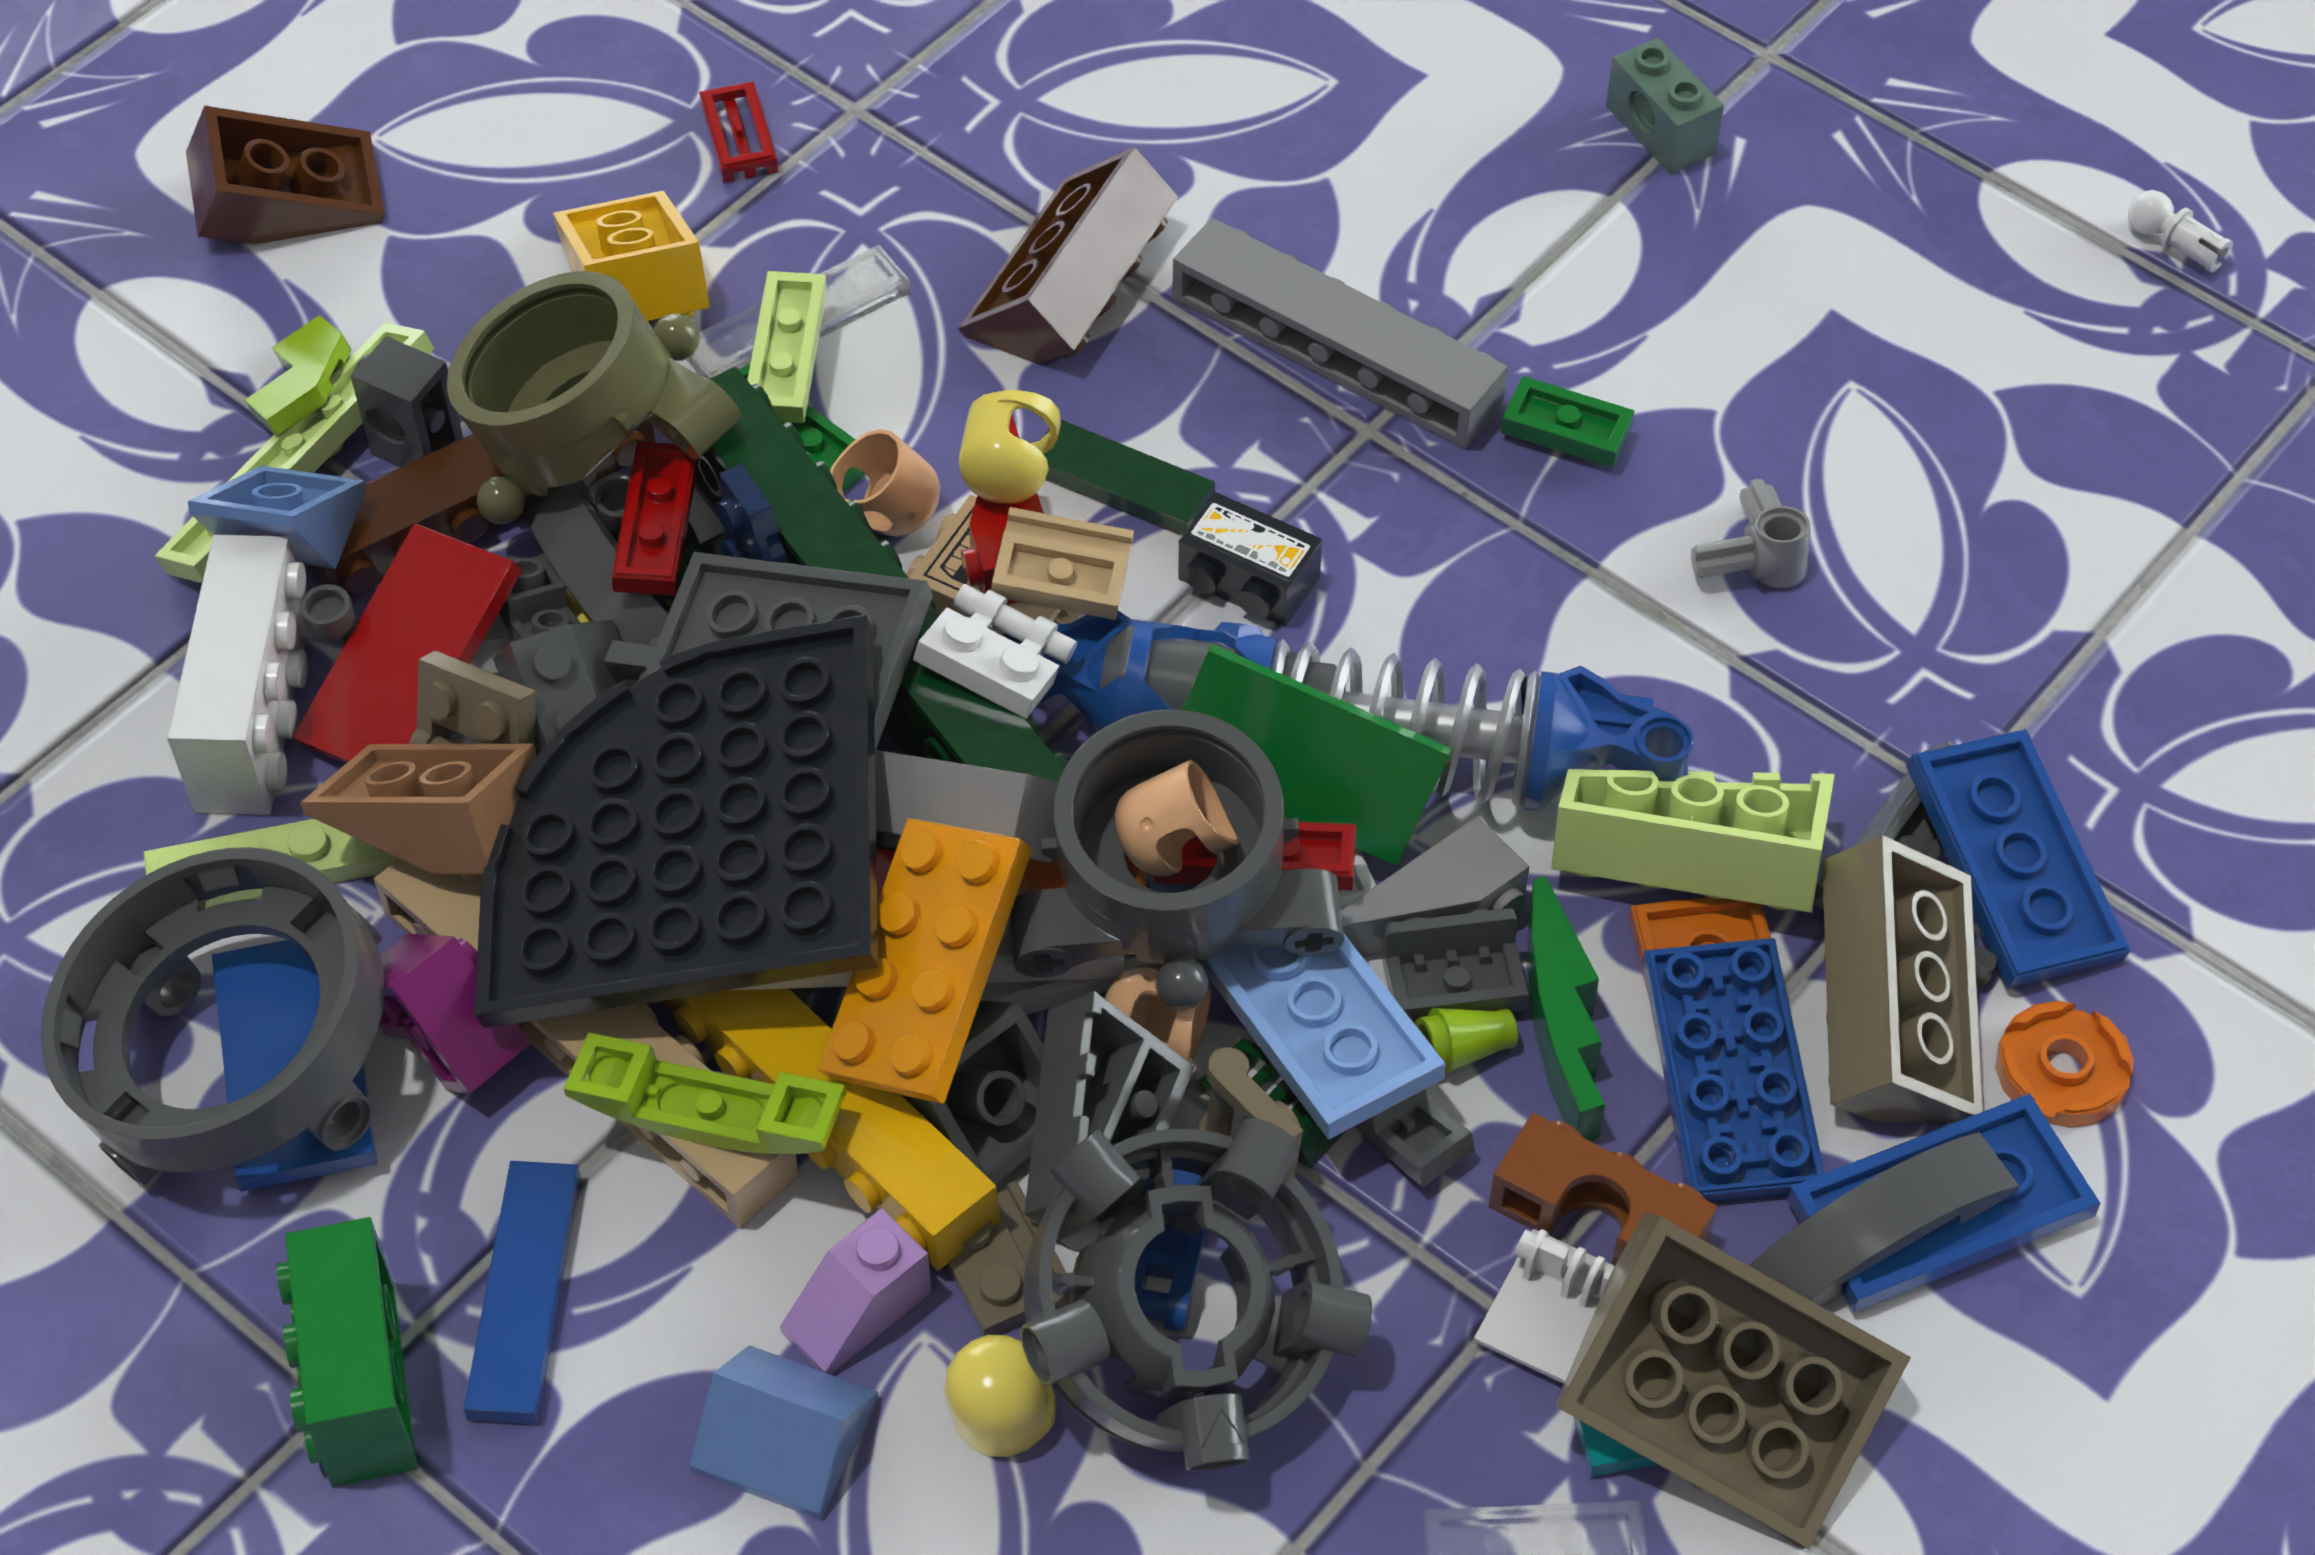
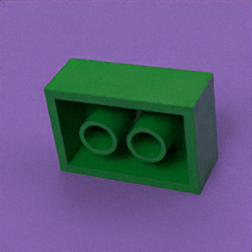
M371 1217L285 1233L288 1261L276 1263V1274L283 1305L290 1304L293 1324L283 1326V1339L290 1368L297 1367L300 1387L290 1390V1404L297 1433L304 1432V1440L310 1463L322 1462L332 1487L418 1470L395 1286Z

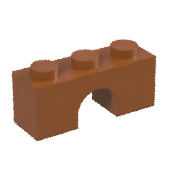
M1533 1112L1493 1174L1489 1208L1531 1230L1540 1231L1543 1229L1549 1232L1548 1236L1552 1235L1560 1220L1572 1211L1588 1208L1608 1214L1617 1222L1621 1229L1616 1240L1611 1264L1614 1266L1618 1262L1644 1212L1662 1216L1708 1242L1717 1205L1707 1201L1693 1187L1683 1183H1671L1644 1169L1632 1156L1623 1152H1610L1583 1138L1571 1125L1561 1121H1549Z

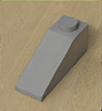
M1476 816L1341 909L1344 934L1360 955L1367 957L1383 954L1384 928L1388 923L1400 922L1412 917L1434 918L1467 914L1479 909L1492 911L1511 908L1515 910L1517 915L1526 902L1525 894L1530 866Z

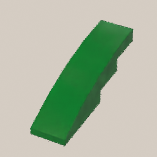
M1544 875L1533 879L1528 911L1527 979L1533 1027L1549 1088L1564 1123L1574 1127L1583 1138L1593 1141L1599 1139L1605 1103L1592 1079L1597 1073L1602 1040L1590 1018L1594 1012L1599 978L1548 879Z

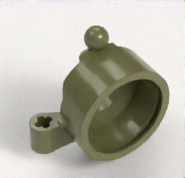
M590 271L568 272L539 280L516 291L487 312L460 343L451 361L447 376V392L452 406L504 475V477H492L482 484L476 500L480 514L491 523H511L521 515L524 510L525 499L530 494L546 497L549 487L568 485L583 480L646 420L651 422L686 455L695 460L699 459L742 418V414L732 398L718 384L707 377L699 376L676 362L683 361L693 355L699 345L700 333L695 322L686 315L668 314L657 322L653 330L627 289L619 281L606 274Z

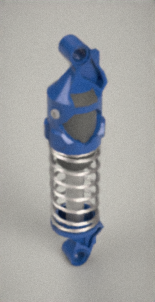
M1119 610L1116 620L1085 615L1072 623H1056L1058 624V632L1077 641V647L1067 664L1047 654L1043 656L1060 666L1053 685L1039 703L1056 694H1062L1085 716L1098 732L1104 727L1131 715L1155 710H1181L1212 643L1451 747L1450 756L1433 790L1438 799L1449 792L1459 757L1473 758V789L1475 798L1480 804L1485 803L1491 798L1501 763L1514 764V783L1511 802L1516 808L1524 804L1523 810L1539 812L1562 792L1568 769L1598 770L1605 765L1611 764L1618 770L1653 771L1659 781H1675L1687 775L1694 743L1692 731L1687 724L1669 712L1654 707V698L1619 693L1605 679L1581 665L1561 673L1542 671L1541 676L1534 671L1528 678L1519 668L1512 674L1509 680L1501 711L1487 709L1486 674L1478 663L1470 668L1466 676L1458 705L1445 704L1444 667L1436 658L1430 661L1424 670L1416 700L1404 699L1402 661L1395 653L1390 654L1383 662L1373 695L1364 694L1360 655L1352 647L1344 652L1338 666L1321 663L1319 651L1310 642L1303 646L1299 653L1290 652V647L1284 639L1278 642V639L1275 637L1264 636L1259 626L1232 622H1221L1215 630H1204L1180 625L1133 620ZM1006 633L1002 634V636L1019 645L1022 643V641ZM1349 671H1350V692L1346 691V680H1347ZM1391 680V697H1387L1386 694ZM1433 687V702H1429L1431 690ZM1486 760H1488L1489 762L1485 773V763Z

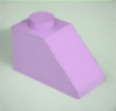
M881 1208L828 1250L780 1325L781 1333L817 1370L832 1375L932 1293L928 1253Z

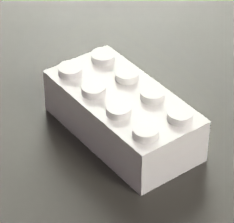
M213 535L167 737L194 813L270 815L275 790H283L285 787L287 761L283 750L286 738H292L297 729V707L294 702L296 688H303L307 680L308 665L307 656L304 651L306 638H314L306 630L300 612V602L306 590L305 566L303 562L295 561L288 536Z

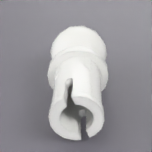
M2149 190L2139 193L2131 201L2128 209V219L2131 226L2136 231L2146 235L2162 233L2160 246L2168 250L2174 247L2204 266L2211 273L2215 272L2222 265L2217 260L2218 255L2225 260L2228 257L2233 241L2220 236L2193 219V211L2188 208H2183L2177 214H2174V206L2166 194Z

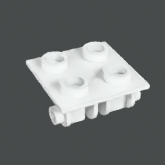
M1533 1229L1532 1232L1525 1230L1515 1251V1255L1518 1258L1477 1331L1474 1342L1564 1384L1615 1266L1607 1263L1606 1258L1602 1256L1596 1258L1588 1254L1587 1250L1582 1247L1577 1249L1548 1236L1549 1232L1543 1229L1540 1231Z

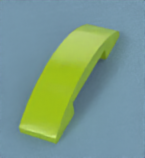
M588 1032L563 1088L567 1097L591 1109L658 1134L716 1148L764 1154H802L824 1151L847 1093L845 1085L779 1072L775 1084L660 1061L657 1060L652 1045Z

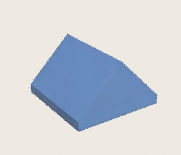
M260 466L188 500L189 513L212 535L288 536L296 562L336 569L365 496L366 487L365 480Z
M749 1345L712 1374L689 1464L690 1472L821 1520L878 1401V1391Z

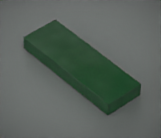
M1061 420L1058 439L1054 447L1043 454L1047 458L1049 468L1046 479L1182 535L1215 492V482L1064 420Z

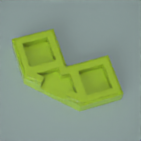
M320 315L271 347L280 363L288 371L244 400L253 415L276 436L281 435L326 403L333 388L329 379L334 369L344 366L352 350L343 334Z

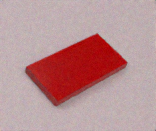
M414 523L292 738L301 746L343 764L350 761L369 744H409L412 734L417 729L418 659L433 651H438L470 664L520 576L522 569L513 560Z

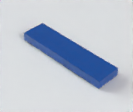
M510 1161L463 1408L467 1420L521 1424L538 1423L581 1178L578 1164Z

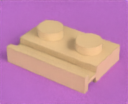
M1010 507L991 590L1006 597L1008 600L1116 620L1134 531Z

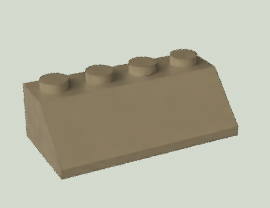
M1883 835L1823 859L1822 899L1824 904V960L1826 965V1021L1828 1026L1830 1104L1876 1123H1955L1983 1112L1971 875Z

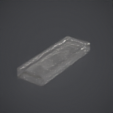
M1640 1501L1424 1510L1423 1515L1426 1555H1647Z

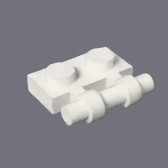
M963 584L955 597L953 606L971 615V617H965L946 607L918 641L913 660L1027 719L1053 685L1060 666L1043 656L1047 654L1067 664L1077 647V641L1058 632V624L1043 616H1039L1035 620L1007 605L1008 599L992 590H988L984 594L967 584ZM996 628L1022 641V643L1019 645L993 630Z

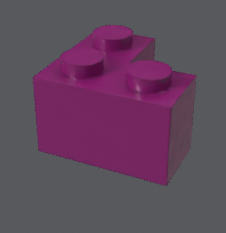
M408 933L380 955L384 972L385 994L379 1027L385 1035L407 1037L446 1090L471 1094L531 1044V1041L519 1026L523 1022L483 1028L474 1016L477 951L466 940L462 938L457 940L454 936Z

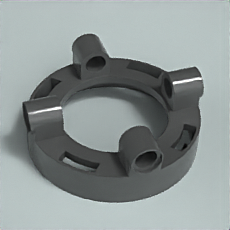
M252 847L225 848L191 855L167 864L131 884L107 903L82 929L60 962L45 1000L41 1023L42 1054L47 1074L64 1103L101 1140L98 1144L99 1148L143 1187L159 1170L169 1172H202L246 1162L281 1146L303 1130H306L331 1150L346 1149L364 1135L373 1116L371 1101L363 1095L352 1080L360 1070L371 1049L382 1016L385 994L384 972L377 949V944L382 940V937L358 911L348 904L342 894L324 874L305 861L289 854ZM263 889L262 900L234 901L205 909L206 901L218 896L244 890ZM245 934L272 935L296 944L300 951L316 967L320 984L319 1006L315 1022L304 1045L292 1061L276 1077L241 1099L203 1109H184L165 1105L152 1099L140 1089L133 1076L129 1057L130 1037L135 1018L143 1003L158 1015L166 1017L180 1013L192 1003L201 986V974L194 963L188 958L189 954L218 940ZM98 1020L93 1041L95 1070L79 1072V1050L86 1022Z

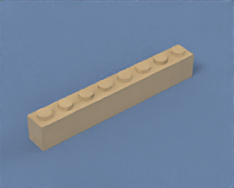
M402 859L396 860L374 878L384 914L406 934L454 936L457 940L459 938L466 940L478 952L480 896L483 878L464 879L460 874H432ZM646 1003L527 1021L519 1025L531 1041V1044L568 1077L588 1032L652 1045L657 1060L711 1071L704 1065L700 1052L687 1038L682 1035H677L673 1038L659 1026L657 1017ZM616 1119L739 1229L799 1177L796 1154H764L716 1148L658 1134Z

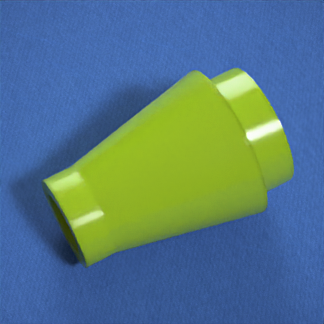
M1432 1008L1428 1016L1419 1017L1415 1021L1416 1027L1444 1061L1445 1074L1501 1050L1515 1048L1518 1042L1517 1024L1509 1009L1485 1011Z

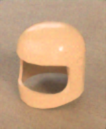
M878 429L865 433L854 440L840 454L830 469L837 486V491L843 498L842 486L844 475L848 469L857 467L869 477V486L864 499L854 501L861 507L869 526L880 534L895 537L911 534L929 521L938 506L941 487L936 471L922 456L892 431Z
M1191 759L1126 791L1119 799L1116 807V832L1126 855L1141 871L1156 877L1169 876L1182 870V849L1189 840L1198 836L1210 852L1216 855L1240 843L1215 787L1202 768Z
M1141 966L1131 967L1123 971L1112 982L1105 995V999L1191 1063L1201 1042L1211 1002L1210 985H1208V991L1204 999L1196 1007L1187 1010H1177L1170 1008L1157 995L1155 980L1159 969Z

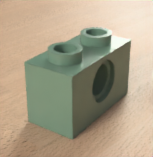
M1659 37L1612 57L1606 107L1670 175L1716 154L1724 105Z

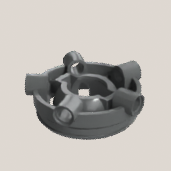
M1258 1118L1244 1119L1235 1138L1198 1129H1165L1137 1135L1114 1146L1097 1128L1049 1172L1061 1184L1062 1188L1048 1206L1038 1226L1028 1253L1024 1274L1023 1296L1026 1323L1020 1329V1338L1027 1361L1038 1379L1045 1385H1053L1063 1399L1081 1417L1110 1436L1151 1450L1183 1452L1185 1468L1188 1471L1220 1469L1249 1462L1248 1438L1271 1428L1300 1406L1317 1386L1334 1352L1356 1357L1366 1342L1372 1320V1299L1368 1294L1343 1288L1342 1269L1331 1231L1312 1197L1299 1181L1288 1172L1300 1149L1298 1142L1282 1128ZM1149 1168V1186L1152 1190L1147 1191L1133 1203L1114 1212L1101 1224L1100 1233L1104 1236L1096 1243L1089 1244L1080 1251L1076 1258L1073 1273H1052L1056 1239L1063 1223L1075 1234L1107 1209L1140 1178L1135 1170ZM1172 1169L1190 1172L1201 1177L1196 1185H1174L1175 1173ZM1213 1199L1247 1220L1258 1214L1274 1235L1284 1257L1269 1262L1254 1234L1239 1218L1219 1205L1213 1204ZM1165 1224H1170L1173 1229L1192 1236L1202 1228V1230L1216 1235L1228 1245L1221 1254L1220 1259L1232 1279L1237 1298V1319L1234 1329L1226 1337L1218 1341L1213 1366L1206 1370H1184L1181 1344L1170 1340L1151 1325L1142 1312L1135 1293V1271L1138 1260L1146 1245L1157 1235L1165 1231ZM1290 1271L1293 1288L1282 1294L1273 1355L1287 1358L1271 1390L1259 1404L1244 1415L1242 1396L1240 1394H1209L1237 1381L1243 1375L1252 1359L1264 1346L1275 1310L1273 1276H1280ZM1052 1292L1057 1295L1069 1294V1304L1055 1310ZM1115 1357L1127 1363L1136 1373L1126 1380L1121 1387L1122 1390L1155 1402L1178 1403L1158 1413V1425L1140 1419L1110 1400L1092 1383L1085 1373L1108 1358Z

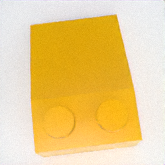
M664 190L553 213L554 223L571 272H598L615 278L627 289L647 321L663 318L668 314H682L691 318L694 316L695 311L710 308L699 241Z

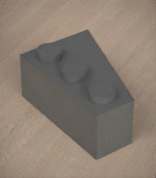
M1095 991L1048 1009L1024 1215L1038 1225L1048 1206L1062 1188L1061 1184L1049 1171L1097 1128L1113 1146L1137 1135L1169 1129L1195 1068L1194 1065ZM1149 1168L1135 1170L1140 1178L1107 1209L1075 1234L1063 1223L1057 1238L1074 1251L1082 1250L1087 1245L1099 1241L1104 1236L1100 1233L1101 1224L1114 1212L1133 1203L1141 1196L1150 1174Z

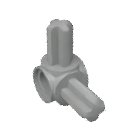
M1763 479L1751 480L1749 487L1741 489L1739 495L1740 502L1749 520L1748 525L1744 528V537L1699 544L1691 548V562L1696 577L1704 578L1749 570L1753 578L1766 586L1788 588L1800 583L1807 574L1810 520L1800 510L1782 506L1772 485H1765Z

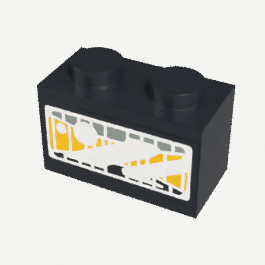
M1214 492L1179 540L1178 579L1188 583L1189 586L1200 593L1212 594L1241 607L1253 617L1265 618L1286 627L1320 578L1322 539Z

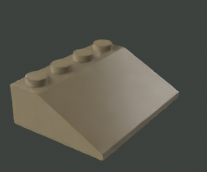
M1644 1212L1610 1274L1555 1407L1809 1549L1911 1357L1662 1216Z

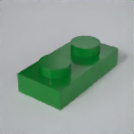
M1522 376L1502 417L1501 433L1614 468L1633 426L1635 410Z

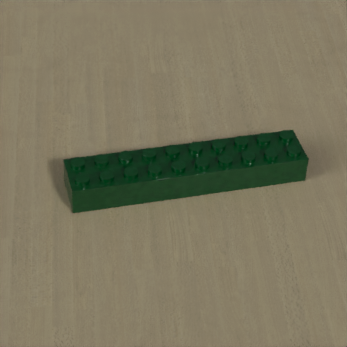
M736 366L710 378L732 398L742 414V418L699 458L695 489L715 515L719 518L716 503L722 500L719 473L742 464L772 506L779 529L780 540L789 564L909 578L902 570L901 561L893 546L887 540L879 542L870 531L867 518L861 507L854 500L846 502L837 491L833 475L825 463L821 460L814 463L805 452L801 436L793 424L790 422L782 423L774 414L771 401L761 385L758 383L751 385ZM932 598L884 729L905 755L1029 774L1059 782L1068 760L1060 751L1055 750L1051 752L1040 739L1037 725L1031 715L1025 719L913 660L918 641L940 616L936 612L935 603Z

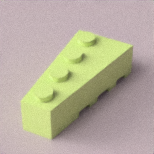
M1568 769L1558 806L1551 869L1571 872L1582 877H1601L1637 883L1647 888L1661 887L1697 893L1712 899L1726 898L1767 905L1778 910L1792 909L1812 913L1835 774L1811 773L1810 784L1781 783L1780 773L1753 772L1751 783L1717 782L1713 772L1688 771V775L1682 776L1675 781H1659L1653 771Z

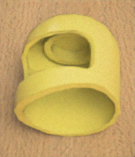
M1003 390L984 394L973 401L966 419L958 462L962 479L971 491L982 499L997 504L1019 503L1037 494L1049 471L1047 458L1043 454L1051 450L1058 439L1061 425L1059 408L1047 397L1021 390ZM1016 409H1028L1040 416L1049 426V433L1040 441L1033 443L1013 436L1009 432V424L1012 413Z
M986 1335L971 1340L954 1355L946 1370L945 1397L957 1434L971 1449L989 1457H1010L1029 1450L1050 1431L1055 1422L1057 1402L1052 1386L1042 1383L1033 1372L1020 1340L1009 1335Z

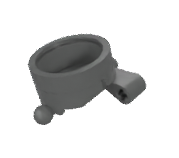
M1155 710L1120 719L1095 733L1074 753L1059 779L1055 793L1054 826L1056 837L1041 838L1042 855L1059 862L1065 888L1035 890L1018 895L1015 898L1010 913L1013 963L1017 972L1025 976L1046 978L1063 974L1074 966L1102 956L1136 954V960L1163 964L1155 980L1157 995L1162 1002L1170 1008L1177 1010L1194 1008L1204 999L1208 991L1209 980L1206 971L1197 961L1223 953V947L1257 944L1287 950L1299 956H1319L1336 951L1343 945L1345 940L1339 885L1336 875L1322 869L1281 871L1284 844L1299 835L1298 818L1284 819V799L1281 784L1266 754L1251 738L1231 724L1206 714L1186 710ZM1191 759L1202 768L1215 787L1240 843L1217 854L1216 865L1208 878L1193 889L1179 893L1156 892L1141 885L1128 870L1126 864L1127 855L1119 841L1115 827L1116 807L1119 799L1126 791Z

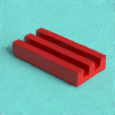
M754 81L700 91L701 107L723 183L734 181L733 173L741 171L744 172L745 179L756 177V168L761 167L766 168L767 174L777 173V157ZM737 98H745L760 148L759 152H750L735 101ZM723 101L739 156L730 157L714 103Z

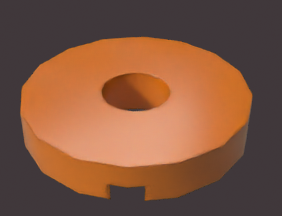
M2063 1001L2034 1004L2013 1017L1999 1041L1995 1069L2002 1090L2011 1100L2030 1093L2049 1124L2068 1128L2091 1125L2114 1113L2128 1092L2130 1078L2133 1073L2134 1059L2126 1037L2109 1018L2094 1010L2090 1015L2084 1011L2076 1010V1004ZM2054 1053L2068 1054L2080 1063L2082 1070L2076 1073L2061 1072L2050 1064L2047 1057Z

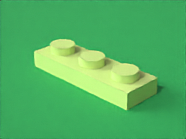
M767 271L747 381L751 385L756 383L761 385L771 401L774 414L781 422H805L827 294L826 274Z

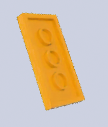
M907 818L877 902L878 967L852 972L818 1071L831 1079L935 1103H945L1033 848L1020 838Z

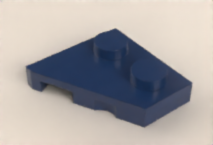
M740 464L719 473L722 500L716 503V509L726 531V540L721 542L723 556L789 564L780 540L779 529L772 506L744 466Z

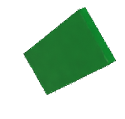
M1212 643L1181 709L1206 714L1227 722L1245 733L1263 750L1272 763L1281 784L1285 818H1298V822L1356 824L1355 848L1395 866L1400 861L1451 751V747Z

